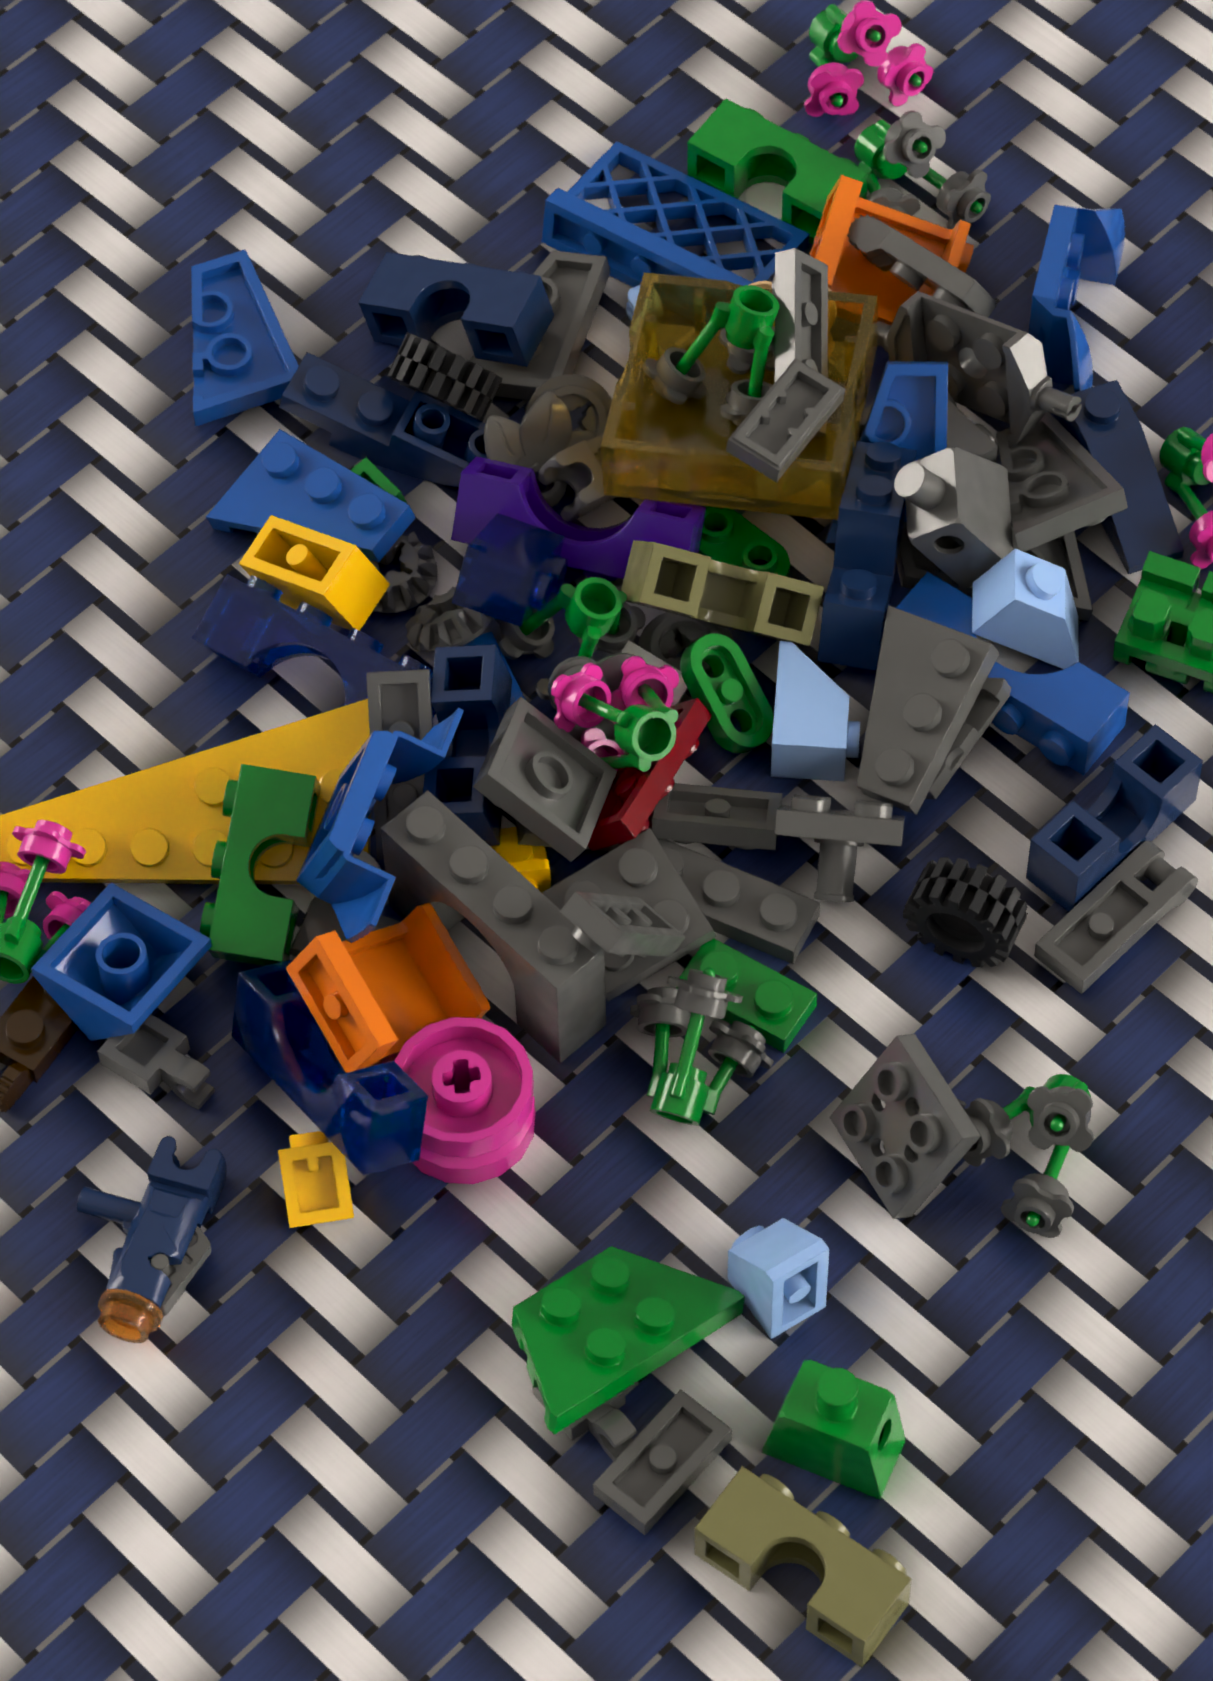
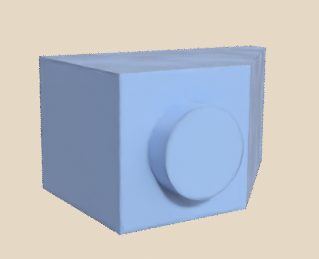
M1016 548L973 582L972 633L1062 669L1078 663L1079 619L1065 568Z
M779 641L771 777L844 781L846 758H858L860 721H848L850 696L793 642Z
M782 1218L767 1228L756 1226L747 1230L735 1240L732 1248L728 1250L727 1279L735 1290H738L745 1296L744 1303L770 1339L826 1307L829 1248L822 1238Z

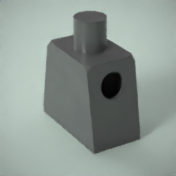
M951 447L908 463L899 470L895 478L894 487L897 494L903 497L906 502L907 533L911 544L964 589L973 586V582L1013 550L1007 468L958 447Z

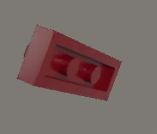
M699 698L670 706V708L678 712V719L674 722L676 740L672 750L660 760L651 761V767L646 772L636 768L617 770L587 845L591 851L618 843L622 845L628 840L635 839L638 834L648 829L649 821L647 819L659 800L664 798L674 787L675 780L673 778L684 760L691 756L700 744L698 737L712 716Z

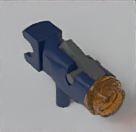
M172 1136L162 1138L147 1171L149 1183L141 1202L88 1187L82 1189L77 1202L78 1212L122 1224L123 1232L127 1233L123 1247L116 1248L113 1252L107 1288L102 1293L98 1302V1308L101 1311L98 1323L111 1336L130 1343L146 1342L150 1332H155L160 1328L163 1317L168 1315L184 1293L186 1286L211 1254V1243L200 1228L206 1213H213L226 1181V1161L218 1149L208 1150L201 1164L196 1168L184 1170L180 1169V1162L174 1154L177 1149L175 1138Z

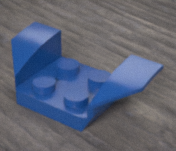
M1054 205L1033 290L1028 333L1042 342L1047 376L1052 377V382L1074 385L1075 392L1092 388L1093 365L1085 334L1069 308L1070 305L1075 304L1080 279L1110 285L1116 284L1125 243L1122 209H1086L1064 205Z
M460 708L447 719L435 725L422 740L402 731H394L393 733L389 731H373L339 776L296 881L317 898L331 904L346 940L351 943L361 939L376 927L396 879V876L353 857L354 854L360 855L372 832L375 821L369 819L368 816L376 800L379 802L383 800L391 784L419 777L432 770L445 758L464 712Z

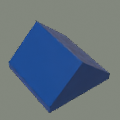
M110 883L31 969L36 980L87 1038L93 1041L133 1034L212 947V943L209 937L117 885Z

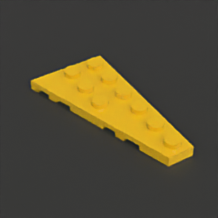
M368 699L0 815V862H9L15 864L21 870L28 869L31 871L32 866L22 861L17 855L22 841L16 839L12 832L15 826L34 828L38 820L57 822L69 829L73 834L70 842L82 846L86 853L83 859L71 857L65 873L45 872L42 882L219 884L220 879L211 877L213 853L218 840L227 842L231 817H225L222 814L224 794L228 780H238L241 764L317 777L321 790L311 839L312 843L340 774L370 736ZM371 834L368 838L365 847L363 848V851L367 852L368 854H370ZM281 844L267 850L260 857L256 865V884L301 885L296 879L310 847Z

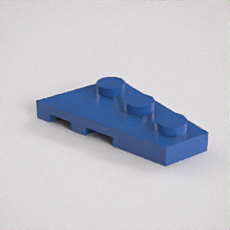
M246 249L191 266L192 366L194 376L193 415L196 427L281 399L299 365Z
M887 361L860 441L867 443L889 442L900 448L917 450L916 460L946 449L948 362ZM846 481L825 538L826 543H836L839 507Z
M281 429L278 430L206 516L208 522L215 530L232 533L234 528L259 534L270 515L354 544L369 560L380 562L416 518L407 503Z

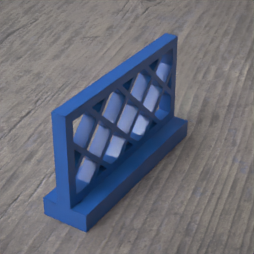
M616 141L567 192L557 188L545 200L542 243L558 251L607 256L611 271L609 276L632 287L647 281H653L658 287L664 303L708 323L716 303H729L736 288L759 281L772 282L775 276V252L792 248L803 252L808 247L810 234ZM618 165H621L638 173L640 178L613 181L611 172ZM675 191L686 196L688 199L686 202L661 204L658 193ZM646 194L649 205L622 208L619 197ZM607 198L611 209L603 210L585 200ZM725 215L735 220L737 225L709 227L706 216ZM694 218L698 228L670 231L667 220ZM655 221L659 233H650L634 225V223ZM773 238L785 244L782 249L758 251L755 240ZM743 241L746 252L719 255L716 247L717 243ZM704 245L707 256L700 257L681 247ZM753 269L755 278L751 282L731 271Z

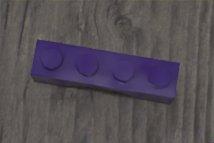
M476 456L461 472L451 540L468 544V548L478 554L495 556L503 552L524 556L525 561L535 567L552 569L564 565L583 570V575L588 578L598 577L610 582L618 578L624 579L633 540L656 542L699 553L706 507L648 495L634 514L619 524L604 528L583 527L565 521L549 506L540 492L534 469Z

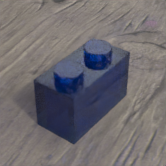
M497 513L467 547L452 603L521 627L535 609L543 611L550 593H557L561 587L568 566V559L560 557L565 536Z

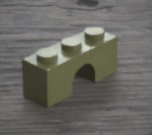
M633 540L621 591L627 595L626 602L777 641H788L798 645L810 646L824 586L771 572L726 564L712 560L710 556L656 542Z
M742 1466L695 1527L694 1554L748 1591L752 1590L768 1569L778 1564L796 1563L807 1567L815 1573L822 1585L807 1604L806 1630L861 1667L865 1665L909 1605L912 1578L906 1575V1569L895 1557L881 1549L875 1548L872 1552L850 1538L849 1531L839 1520L823 1511H818L816 1514L812 1513L794 1501L791 1491L782 1482L770 1475L762 1474L758 1477Z

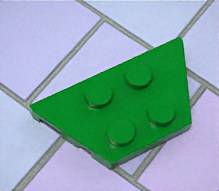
M611 1246L513 1307L511 1325L519 1348L528 1356L526 1368L533 1388L538 1387L546 1408L544 1420L547 1429L554 1435L740 1316L743 1311L745 1296L733 1288Z

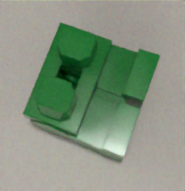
M1149 551L1137 590L1115 639L1113 660L1126 665H1130L1134 657L1146 661L1145 671L1187 685L1191 676L1204 680L1203 691L1213 694V572L1209 571L1201 594H1199L1197 591L1200 567Z

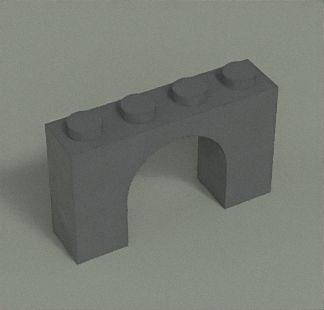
M427 790L381 827L385 872L396 876L388 896L389 906L405 919L417 906L430 903L448 931L463 918L469 920L494 948L511 977L515 990L517 1024L560 1064L606 1026L604 954L599 956L578 942L571 934L576 925L561 914V910L432 793Z

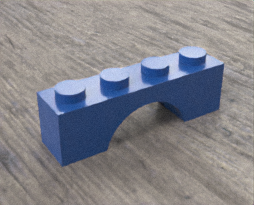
M928 571L896 607L902 611L976 637L972 633V598ZM995 662L988 675L989 678H1004L1011 687L1010 697L992 720L993 725L1006 734L1018 735L1039 748L1043 755L1051 762L1061 766L1067 765L1083 776L1125 726L1130 692L1080 662L1063 670L1048 674L1021 673Z

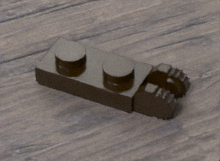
M32 976L0 1018V1063L8 1066L0 1079V1112L2 1113L7 1112L8 1109L10 1110L15 1105L16 1100H19L32 1081L37 1083L79 1029L34 976Z

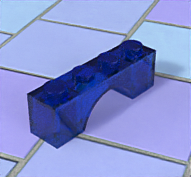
M227 574L192 636L195 641L210 652L259 678L274 666L291 658L315 656L330 660L337 667L344 683L345 706L368 699L367 672L430 669L404 654L398 663L380 654L384 647L382 643L355 628L351 629L347 637L329 628L333 618L301 601L297 610L281 603L279 600L283 592L253 575L245 584ZM430 669L431 679H432V677H433V670H432V669ZM432 706L433 718H434L436 712H435V710H434V708H433V706Z
M294 959L239 972L231 1036L362 1175H367L419 1160L428 1095L394 1060L345 1073L286 970V967Z

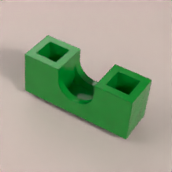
M727 98L687 142V175L736 199L746 189L758 183L771 182L786 187L782 191L781 220L809 233L808 243L812 245L827 197L841 175L863 182L859 197L867 198L868 172L859 168L853 161L847 158H840L813 144L805 136L792 133L765 119L759 112L744 108Z
M241 764L238 780H228L222 810L223 816L231 817L227 842L217 841L211 866V877L220 879L216 903H205L200 924V933L211 939L212 947L208 951L214 958L285 970L289 965V950L293 943L299 908L292 899L270 896L259 890L255 882V869L260 857L274 846L292 844L310 847L321 785L316 776Z

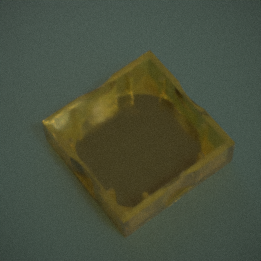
M644 272L629 330V358L625 370L615 386L601 443L604 495L838 520L841 499L859 439L877 350L878 296L828 291V378L846 389L844 399L828 419L826 436L812 439L776 483L726 451L728 439L739 426L735 425L732 420L724 418L720 414V408L722 405L728 404L726 395L731 391L732 384L738 380L750 379L751 372L740 375L732 372L727 367L729 353L727 347L719 341L722 327L698 358L706 372L702 383L705 385L707 393L702 399L687 398L682 405L664 399L655 391L652 386V378L648 377L642 368L646 359L652 358L657 361L670 347H678L687 351L711 319L716 303H730L735 289L742 285L724 280ZM765 289L772 293V289ZM765 369L763 381L773 385L775 383V371L771 372Z

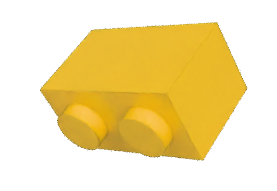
M270 515L239 562V565L274 602L356 633L360 632L390 585L356 545Z

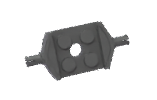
M919 291L900 305L892 325L873 319L868 315L863 316L857 324L856 332L858 334L856 337L859 340H865L883 347L889 355V361L948 362V393L952 396L955 403L1009 423V442L1017 444L1037 426L1046 412L1071 422L1077 418L1081 411L1080 397L1052 388V377L1047 376L1042 342L1025 331Z

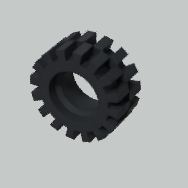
M409 333L406 334L387 374V377L415 392L417 390L482 422L503 380L500 376L484 367L450 352L448 349L437 346L426 339Z
M949 857L939 858L938 862L931 860L923 868L904 906L903 918L908 919L906 926L910 931L919 932L917 939L925 945L931 942L936 945L933 951L943 956L946 951L953 954V961L963 964L965 959H969L973 967L982 968L985 962L990 967L998 966L1000 961L1004 962L1007 959L1027 918V904L1025 900H1019L1021 893L1016 887H1004L1007 879L1000 874L993 878L986 874L988 868L981 864H978L976 869L969 867L968 860L957 858L955 864H953Z

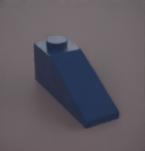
M1118 380L1070 394L1081 398V411L1074 421L1070 422L1060 417L1059 423L1124 488L1128 508L1108 516L1101 524L1126 572L1131 574L1141 571L1149 551L1173 559L1182 558L1184 549L1144 431Z

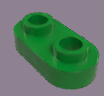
M723 505L705 506L706 513L698 554L710 556L712 560L789 577L790 559L782 545L735 510ZM719 528L723 530L719 532H713L708 529ZM762 559L767 561L768 563L765 565H756L753 564L752 561Z
M718 633L704 635L690 644L681 657V675L692 698H699L712 716L706 725L715 741L722 748L732 753H746L763 744L773 731L774 715L740 647L731 638ZM702 661L711 666L713 678L709 677L704 671ZM730 716H734L739 720L741 732L734 728L730 721Z

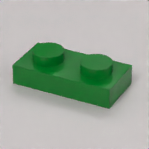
M715 938L700 947L679 977L687 980L690 969L703 971L705 968H712L715 974L726 977L728 980L725 990L742 995L743 999L742 1003L729 1001L725 1017L722 1020L729 1024H732L733 1021H739L753 1026L755 1030L764 1036L766 1044L783 1053L817 1006L816 992Z

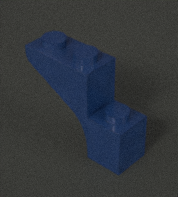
M857 441L839 507L834 562L823 602L817 661L877 670L906 516L905 499L895 491L894 482L897 473L903 466L916 461L917 450L900 448L889 442L867 443Z

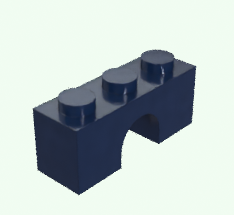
M386 252L358 302L374 342L401 346L407 333L430 341L433 334L440 327L449 322L461 320L476 359L525 367L530 363L555 316L543 281L539 275H532L524 271L513 272L481 267L473 263L462 264L430 259L422 255L411 256Z
M496 645L435 647L431 704L436 712L438 723L447 719L458 708L464 710L445 758L436 767L424 774L423 794L427 790L432 793L489 846L500 845L502 809L491 803L473 785L504 714L510 707L512 678Z
M1155 724L1114 762L1113 774L1106 789L1088 810H1084L1072 801L1031 839L1026 879L1066 911L1070 912L1141 844L1148 840L1152 842L1196 801L1203 760Z

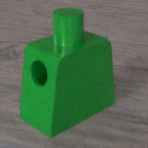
M804 1360L764 1443L762 1453L880 1500L906 1439L895 1395L887 1389L856 1378L846 1369L831 1368L813 1360Z

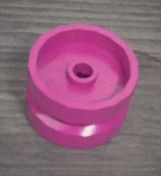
M452 1017L426 1025L408 1039L393 1062L390 1087L392 1105L394 1107L395 1131L404 1155L422 1173L445 1183L476 1184L501 1176L519 1162L534 1137L535 1098L533 1095V1069L525 1048L505 1028L481 1018Z

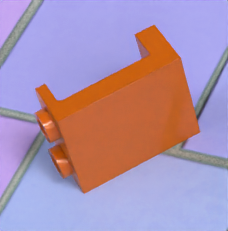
M841 175L827 197L809 256L828 265V287L836 296L838 313L857 320L868 315L873 319L892 325L900 305L917 291L903 283L890 271L884 272L874 264H871L863 256V253L848 241L850 238L847 234L849 233L851 223L855 221V218H860L861 215L866 216L868 214L870 217L873 216L876 220L878 219L889 227L894 228L964 273L968 268L974 245L966 243L971 223L959 220L953 229H947L861 198L859 195L863 182ZM924 283L918 290L930 296L935 292V290Z
M430 903L417 906L400 923L372 931L352 943L348 940L341 941L335 930L316 936L286 967L287 972L348 1077L394 1062L404 1043L426 1025L452 1017L482 1018L490 1010V1003L478 981L474 978L450 937L447 928L443 925Z

